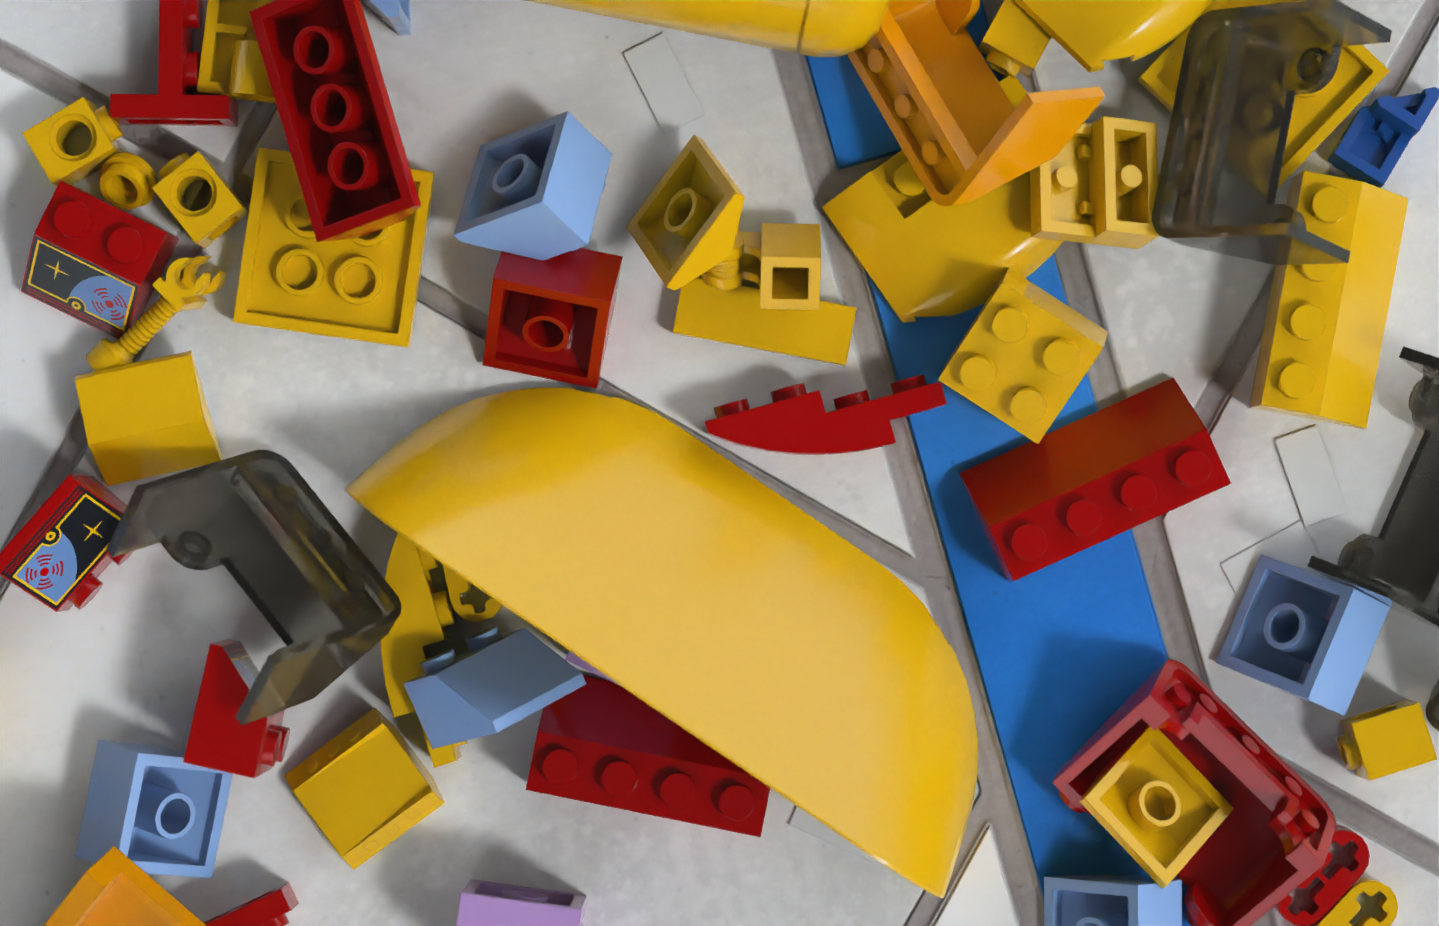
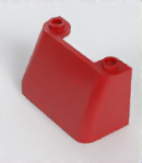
M1169 659L1058 770L1052 784L1058 788L1061 799L1070 809L1077 813L1085 812L1092 815L1079 801L1099 772L1148 725L1154 731L1159 729L1234 808L1176 875L1188 887L1185 894L1186 918L1191 926H1251L1324 865L1336 830V819L1322 797L1193 671L1179 661Z

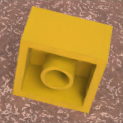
M1008 268L949 357L938 380L1036 444H1039L1103 350L1108 331Z

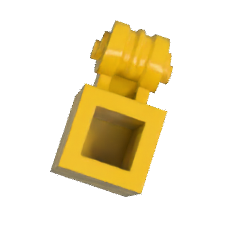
M761 223V232H743L738 229L732 256L701 275L702 281L707 286L722 290H731L739 287L743 283V279L754 281L760 286V309L819 310L821 279L820 224Z

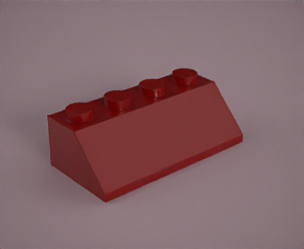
M275 0L249 11L317 242L355 239L407 219L421 204L361 1Z
M1174 377L1044 435L1039 444L1030 441L959 473L1008 581H1016L1231 484L1206 427Z
M583 675L586 685L543 708L526 790L761 837L770 787L624 687L609 680Z

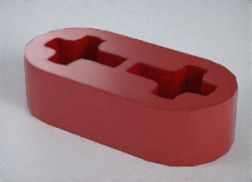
M1336 826L1331 844L1336 842L1344 846L1351 841L1353 845L1349 848L1348 853L1353 858L1352 863L1347 867L1336 863L1324 875L1321 871L1333 858L1332 854L1328 851L1324 865L1298 886L1300 889H1305L1316 877L1320 879L1309 893L1310 899L1314 902L1312 907L1306 911L1304 908L1297 906L1292 911H1289L1288 907L1293 901L1289 894L1274 906L1285 920L1299 926L1315 924L1327 914L1363 875L1368 867L1370 854L1368 845L1361 836L1347 827Z

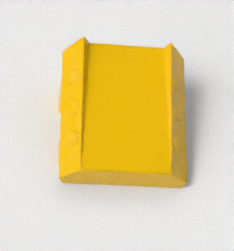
M375 707L284 775L293 793L339 855L353 870L445 803L432 775L397 728Z

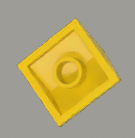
M693 135L626 228L665 286L676 291L732 256L745 196L703 139Z
M192 350L81 374L75 377L88 446L106 486L222 461V454Z
M1149 725L1099 772L1079 801L1161 888L1169 885L1234 809L1159 729L1154 731Z

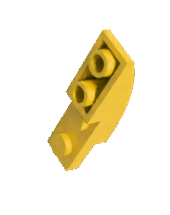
M399 533L396 535L388 560L380 617L382 663L393 717L415 711L403 683L424 673L420 663L432 657L428 645L450 638L446 626L455 624L448 595L445 590L435 591L429 571L438 567L437 560ZM422 727L434 768L457 761L462 757L459 746L467 744V740L432 749Z

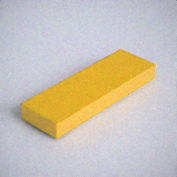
M697 277L681 287L672 333L846 366L857 307L820 301L819 310L760 309V289L739 286L731 290L716 289L707 286L702 281V278Z

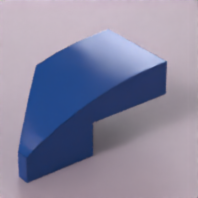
M1436 87L1427 88L1421 93L1392 98V95L1379 97L1370 106L1361 107L1351 120L1327 161L1356 180L1381 188L1411 138L1420 131L1439 99V89Z

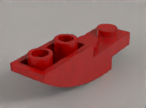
M922 374L890 383L893 394L870 400L867 390L835 398L833 401L836 410L826 413L820 390L807 393L805 384L800 383L770 392L773 403L750 409L748 399H742L714 407L716 419L705 421L708 435L739 446L793 455H833L865 451L895 444L891 420L942 407L947 402L941 381L927 385L925 376Z

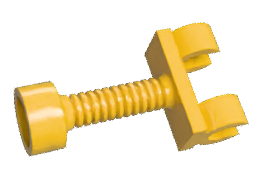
M212 256L179 258L172 262L167 269L166 276L159 277L152 284L161 294L160 299H157L156 303H153L143 314L144 316H141L140 320H137L119 340L112 342L103 338L86 355L89 365L94 371L134 363L133 358L175 314L180 311L200 309L208 301L204 295L216 293L224 286L227 276L226 270L220 271L210 283V272L203 273L198 279L196 273L198 268L205 264Z

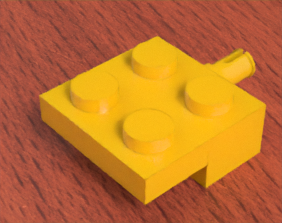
M1107 116L1101 117L1094 123L1084 122L1055 158L1030 171L1031 237L1139 249L1160 237L1159 203L1174 204L1175 206L1181 205L1186 195V191L1181 190L1186 188L1181 180L1158 179L1157 123Z

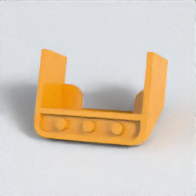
M890 0L878 32L862 48L848 53L847 56L930 198L940 206L970 203L1052 160L1060 153L1105 97L1100 86L1027 93L1015 109L966 29L977 14L981 0Z

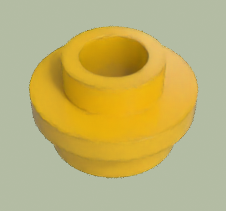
M120 152L110 156L103 164L99 185L103 196L109 203L120 209L132 210L148 204L154 198L156 193L152 187L158 183V179L152 167L145 160L131 153Z

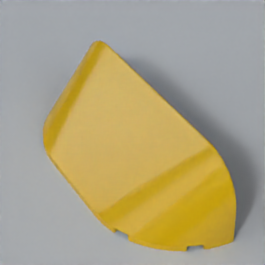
M535 387L504 391L477 398L449 409L420 425L396 443L344 489L348 495L366 510L424 552L837 834L922 889L937 897H945L972 810L978 774V738L974 708L967 681L952 646L948 643L940 627L931 617L930 612L922 601L898 577L872 557L687 431L651 410L617 397H609L572 388Z

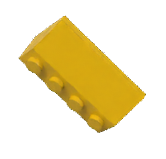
M1302 171L1291 178L1249 408L1360 429L1367 428L1408 198L1363 181L1315 172Z

